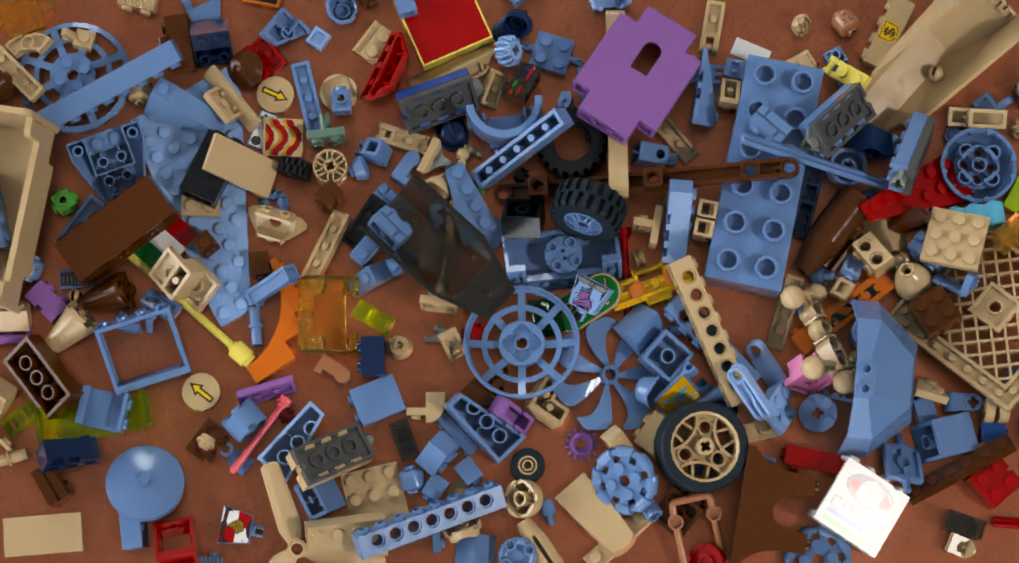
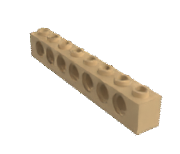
M691 255L667 264V270L727 408L743 403L736 390L730 387L727 372L722 368L724 361L730 363V368L733 364H736L735 358L737 354L735 349L730 347L728 343L729 335L721 327V317L718 311H714L712 306L714 304L713 298L710 293L707 294L704 288L706 283L703 276H699L697 272L698 264L695 258H691ZM685 272H689L691 274L692 278L690 282H686L683 279V274ZM694 289L699 292L698 300H694L691 297V292ZM701 307L705 308L707 311V316L705 318H702L699 315V309ZM709 325L715 329L713 336L707 334L706 330ZM717 343L721 344L723 348L720 354H717L714 350ZM734 371L736 377L742 378L740 372Z

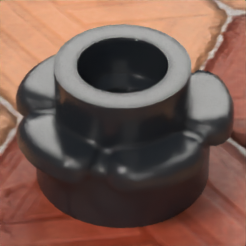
M522 167L513 179L517 183L525 182L530 176L527 174L529 170Z

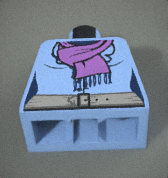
M578 273L569 298V303L577 307L573 314L574 318L583 322L587 313L596 316L611 297L614 290L582 273Z

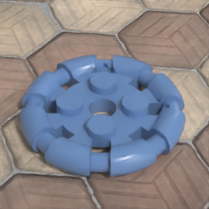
M617 446L616 449H607L598 457L596 467L592 469L591 478L592 486H595L597 491L596 496L607 505L611 503L615 508L614 510L621 515H633L634 512L640 513L654 501L653 496L658 491V476L655 475L653 463L643 452L639 453L636 451V448L629 446ZM616 456L620 457L621 461L617 462ZM604 466L609 468L607 472L603 470ZM642 471H646L647 478H643ZM622 475L629 478V485L622 482ZM602 483H605L606 490H604ZM615 497L620 499L618 503L613 501ZM634 498L635 504L632 505L631 499Z
M820 524L813 527L808 525L798 530L807 534V539H811L810 550L805 551V555L783 552L785 563H793L792 559L798 558L799 563H813L812 558L815 554H820L823 557L822 563H853L850 544ZM818 534V540L812 541L811 535ZM830 537L836 541L833 546L827 542ZM838 553H843V561H838Z

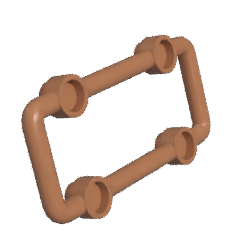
M701 492L675 498L669 503L670 516L667 523L674 531L680 563H688L681 531L684 520L677 513L676 506L705 499L708 503L705 515L712 522L716 545L723 550L726 556V563H729L719 522L722 517V511L716 506L714 496L710 492Z

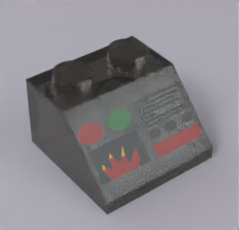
M524 62L514 68L511 74L513 76L510 82L507 81L502 88V92H504L503 99L521 109L525 106L542 78L541 67Z

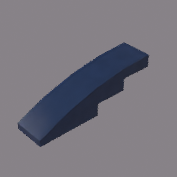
M808 165L806 167L792 236L805 239L807 231L811 227L825 175L823 170Z

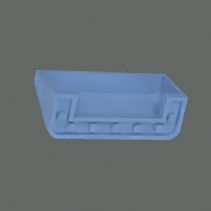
M563 229L543 231L541 238L509 239L501 236L507 287L527 285L547 291L573 288L578 273L588 277L598 273H606L615 277L618 281L622 278V257L618 236L612 241L605 243H592L591 241L575 238L582 248L583 258L579 267L568 274H560L549 268L545 261L544 253L547 244L552 239L558 236L572 237L571 234L565 233Z

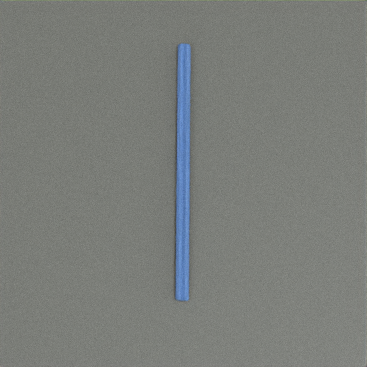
M748 133L741 134L739 141L741 144L784 158L791 157L799 163L881 190L888 188L889 181H886L884 178Z

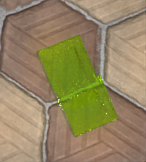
M363 300L359 301L351 315L353 318L385 336L389 334L396 322L395 318Z

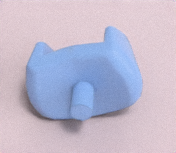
M562 91L557 102L558 108L563 106L564 108H569V105H573L574 98L570 91Z

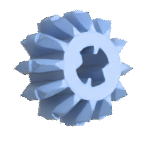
M515 35L501 36L497 42H494L496 47L494 49L496 53L494 58H498V64H501L503 67L516 66L523 59L521 55L524 52L521 48L523 44H520V39L516 38Z

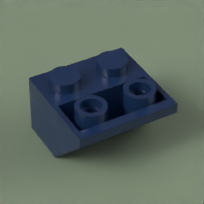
M220 19L190 24V36L196 68L229 63L233 52L228 20Z
M866 124L846 142L856 151L875 160L893 156V135L884 129L874 126V124Z

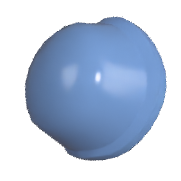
M644 376L635 387L636 400L645 404L650 409L656 406V402L653 399L657 396L660 376Z

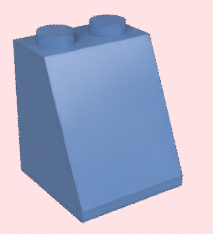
M969 411L933 419L910 427L915 447L919 448L922 464L961 455L979 448Z

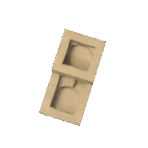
M836 276L834 280L821 283L827 290V295L843 301L847 300L856 287L855 283Z

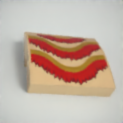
M262 118V155L269 157H303L304 119Z

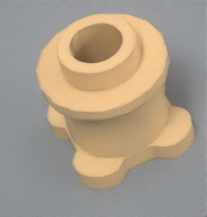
M897 251L896 255L893 256L895 266L890 270L894 276L903 263L910 262V258L905 252Z

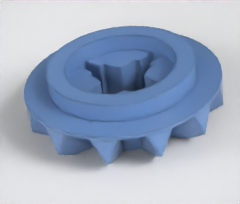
M271 189L268 199L274 201L278 198L277 204L280 210L288 211L289 200L286 194L278 189ZM262 197L258 201L259 205L270 206L268 199Z

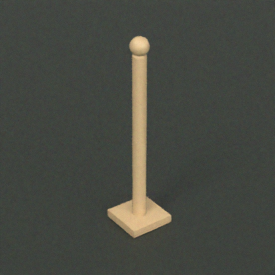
M459 148L455 154L456 164L462 161L467 170V161L470 159L471 154L467 148ZM452 195L435 296L420 294L419 304L422 311L457 316L459 300L446 298L458 226Z

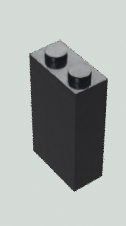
M208 129L179 186L180 195L215 209L228 181L203 170L202 167L213 134L219 133L223 136L225 134L219 130L213 131ZM235 137L229 138V139H231V140H233V141H235V142H237V143H239V144H241V145L244 146V144L242 143V141L239 140L238 138H235Z

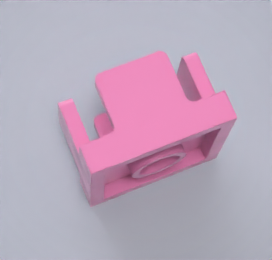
M816 351L812 353V355L818 356ZM799 354L787 363L789 369L787 371L788 378L783 381L785 387L808 396L820 392L833 383V377L829 376L827 372L818 380L806 378L801 370L802 362L805 359L802 354Z

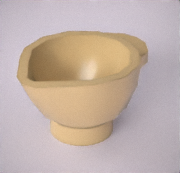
M440 173L438 176L434 175L420 183L421 188L436 201H445L449 197L450 188L445 173Z

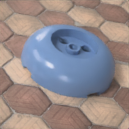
M968 128L954 135L946 144L940 161L941 175L949 190L957 197L968 202L986 203L989 200L1001 197L1010 189L1017 174V157L1012 145L1000 133L988 128ZM974 151H979L981 157H974ZM946 158L953 164L954 173L957 174L956 181L958 185L971 189L974 195L960 193L948 180V170L945 169ZM960 163H965L967 169H962ZM987 165H992L994 167V171H987ZM973 177H978L980 183H974Z

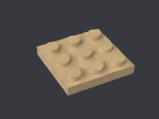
M933 207L920 255V262L978 273L991 218Z
M397 461L345 473L340 476L349 515L382 512L387 521L393 519V516L396 514L409 513L405 493L401 489Z

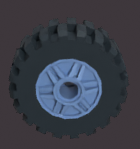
M575 177L574 179L568 178L559 184L549 211L552 221L555 222L558 228H562L565 233H569L572 237L580 238L583 241L605 243L612 241L619 235L627 213V205L624 198L615 189L612 190L610 186L601 184L597 180L593 181L590 178L581 179V177Z

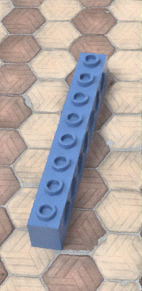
M489 480L482 483L480 487L467 488L461 494H450L447 496V499L442 501L434 500L423 508L415 507L409 513L396 514L393 516V519L377 521L374 526L361 527L351 535L357 556L365 560L505 508L507 505L501 484ZM485 494V500L480 503L481 496ZM467 501V507L462 509L463 503ZM450 508L449 514L444 516L445 510ZM432 514V519L426 522V518ZM414 521V526L408 529L409 523ZM396 528V533L390 536V531ZM378 534L377 541L372 543L373 536Z

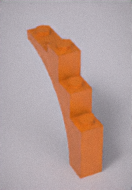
M276 257L269 261L274 272L280 267L285 266L282 260L278 262ZM296 283L293 285L289 284L280 290V319L275 334L260 356L246 367L258 385L297 360L295 357L297 354L292 344L289 346L287 344L306 332L304 320L301 316L296 317V315L314 304L312 298L315 295L309 287L305 288L304 285L296 288L298 285Z

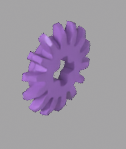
M580 427V432H577L576 428H574L573 435L568 432L571 438L570 440H564L569 443L564 448H570L571 451L567 453L568 456L572 453L575 454L573 460L577 456H580V462L583 461V456L590 460L589 454L596 455L592 450L599 448L594 446V443L599 442V440H593V437L596 435L595 432L590 435V430L583 432V427ZM579 439L587 442L583 450L580 447H576Z

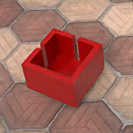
M1003 459L985 467V470L982 469L970 475L964 480L990 510L996 508L1019 488V477L1013 470H1007L1009 465Z

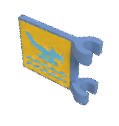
M687 361L683 365L682 372L653 400L666 414H669L680 406L693 403L699 396L709 393L713 387L703 377L695 385L690 378L696 376L699 370L690 361Z

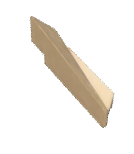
M487 45L406 79L405 82L408 87H412L465 67L471 77L478 78L488 72L490 68L489 62L496 53L491 45Z

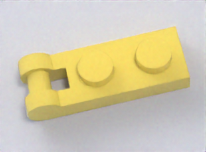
M833 55L829 58L830 62L828 65L823 67L826 75L842 84L860 82L864 91L872 80L870 76ZM837 65L838 68H837L836 71L834 72L833 69H834L835 66Z

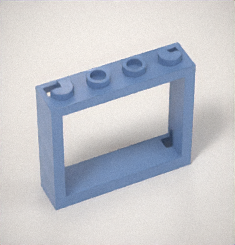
M164 302L155 304L152 309L146 310L142 308L136 310L133 315L127 316V314L116 317L114 321L108 322V320H104L95 326L94 333L116 395L191 372V365L169 303L164 304ZM166 313L182 362L120 382L103 332Z

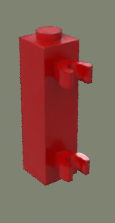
M786 444L785 448H781L779 459H782V464L789 466L788 471L797 473L798 468L835 475V478L845 461L840 459L842 455Z

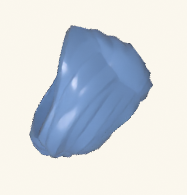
M326 0L325 2L326 11L335 23L344 25L351 23L355 19L358 11L355 0Z

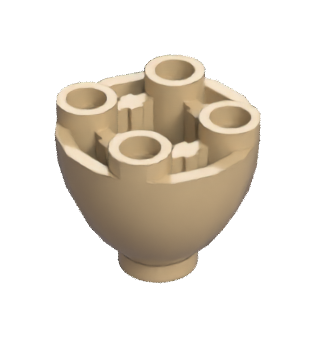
M903 263L894 276L896 292L901 298L913 301L930 291L933 286L930 272L918 263Z

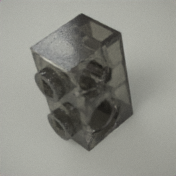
M404 418L389 424L402 463L417 458L420 453L408 419Z
M948 509L944 512L940 529L974 541H980L987 521Z

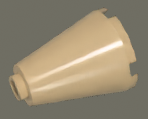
M75 301L68 303L45 339L53 353L62 352L94 332L95 325L97 324L96 320L87 310L79 309L77 307L79 303Z

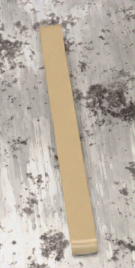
M605 10V34L620 13L625 15V10ZM607 135L608 186L612 190L615 189L623 198H628V141L624 146Z

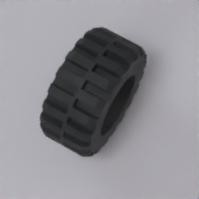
M569 105V108L565 109L574 122V125L571 127L582 128L589 135L590 148L588 152L577 160H565L557 154L554 139L538 151L537 154L545 169L557 178L590 177L593 172L600 170L601 164H604L606 161L608 138L605 133L577 117L578 108L575 105Z

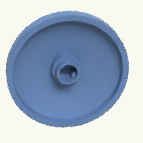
M137 446L126 450L112 462L106 475V492L111 505L122 516L134 521L149 522L163 518L176 508L184 493L185 480L181 465L168 451L155 446Z

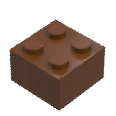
M941 284L907 304L908 312L929 342L962 323V314Z

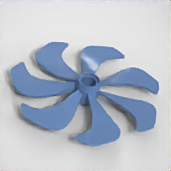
M607 316L590 323L585 331L587 342L603 368L586 360L580 354H578L573 371L597 373L598 377L577 385H569L563 382L553 391L563 404L575 406L583 401L599 383L604 385L595 411L591 415L578 417L577 420L586 430H605L612 423L609 386L614 385L622 397L628 413L623 429L635 430L641 425L648 414V407L636 400L635 394L619 384L617 380L622 378L639 381L644 376H655L643 365L619 373L618 368L629 355L635 352L622 338L617 347L613 365L609 364L606 351V335L618 321ZM573 333L567 334L562 339H573ZM574 346L562 347L559 363L565 368L570 364ZM605 371L611 373V380L605 377ZM658 380L657 395L666 388L660 380Z

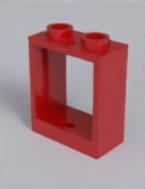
M192 516L153 523L157 563H199L196 527ZM190 533V547L163 551V538Z

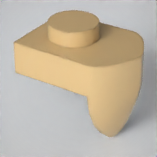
M951 532L944 550L963 558H970L976 553V546L972 540Z

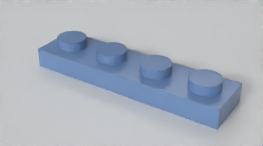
M309 60L290 64L306 131L320 129L318 114H321L322 111Z

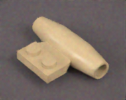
M531 517L525 518L517 524L521 536L529 540L536 549V563H564V560L546 533Z

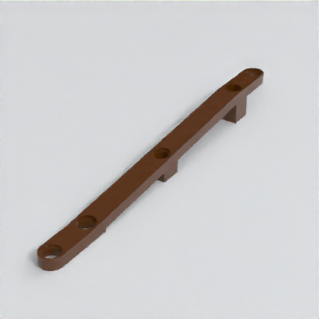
M791 157L663 169L662 167L643 168L641 172L628 173L629 194L669 190L670 179L693 181V188L791 179L798 175L800 168L798 161ZM786 164H794L795 170L787 173L784 170ZM753 166L756 172L754 175L749 176L745 173V169ZM547 175L529 176L528 182L498 185L494 190V197L502 205H505L506 199H544V202L553 201L559 184L567 179L549 180ZM608 175L581 177V179L590 178L593 181L597 180L601 184L608 185ZM652 176L659 177L658 181L654 183L649 182V179ZM539 186H544L541 191H535ZM500 191H509L508 197L506 199L499 198Z

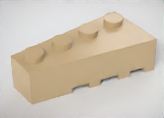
M382 512L307 520L304 521L306 541L308 546L313 548L356 552L351 534L357 532L356 530L361 527L374 526L377 521L386 520ZM378 534L373 536L372 543L377 541ZM388 551L379 555L388 556Z

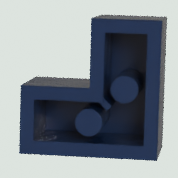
M361 336V341L357 342V353L361 356V361H357L358 372H361L362 377H386L385 337Z

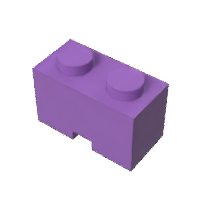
M40 280L24 296L37 309L41 307L43 310L40 312L55 325L69 301L62 294L58 297L54 293L56 288L50 282L44 283Z
M499 395L495 397L487 410L524 435L535 420L511 400Z

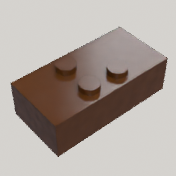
M41 335L25 336L3 360V363L46 420L60 419L84 394Z

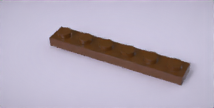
M1006 433L924 476V482L921 485L910 484L912 491L906 495L910 497L909 500L913 506L1016 452L1017 449Z

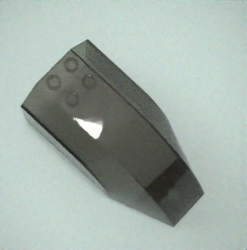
M411 170L409 172L410 180L388 205L389 208L397 211L398 217L403 222L406 221L410 224L413 231L411 237L394 252L369 226L364 228L360 225L358 227L360 234L425 292L489 320L515 292V288L485 235Z

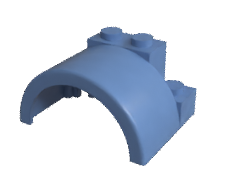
M534 95L535 104L531 105V109L523 107V115L517 114L489 118L487 120L485 113H482L481 116L477 115L473 104L466 105L468 133H473V135H477L482 140L488 142L490 152L497 153L543 117L542 95Z

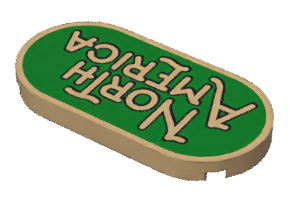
M598 273L590 277L613 289L614 292L596 316L587 313L583 322L576 320L579 331L619 304L622 288L615 277L606 273ZM571 289L559 297V299L574 314L577 307L569 303ZM560 311L553 318L559 329L565 332H573L566 315Z

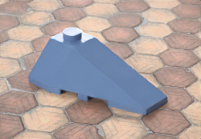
M163 77L159 78L151 91L144 110L145 115L159 123L190 128L207 133L208 129L222 131L225 126L223 120L210 106Z

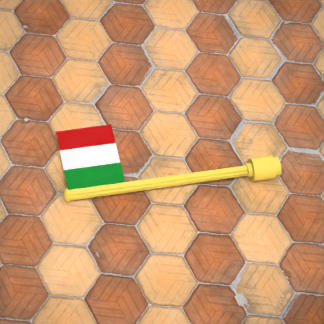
M181 218L128 257V259L150 277L148 273L168 246H173L182 255L199 233ZM186 299L176 300L228 347V355L241 367L246 368L257 359L254 355L255 353L242 341L238 343L232 341L201 312H197Z

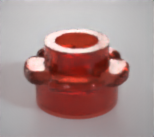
M287 408L278 417L282 421L281 424L284 422L289 424L296 417L293 414L295 409Z

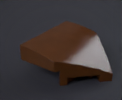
M918 205L889 221L888 229L898 234H903L925 227L931 218L929 209H923Z

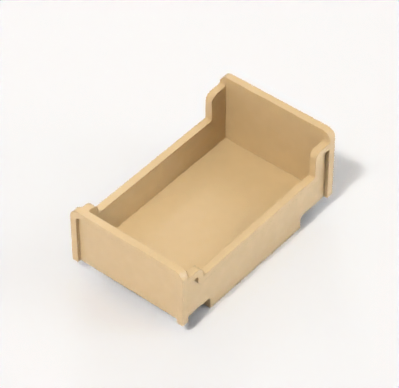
M0 105V188L9 231L12 235L11 247L0 250V308L20 314L19 299L24 278L30 279L54 168L49 164L54 135L58 134L59 127L33 110Z

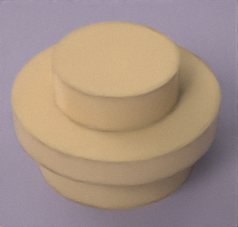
M202 433L196 439L198 446L204 450L214 449L215 447L214 443L216 440L208 434Z

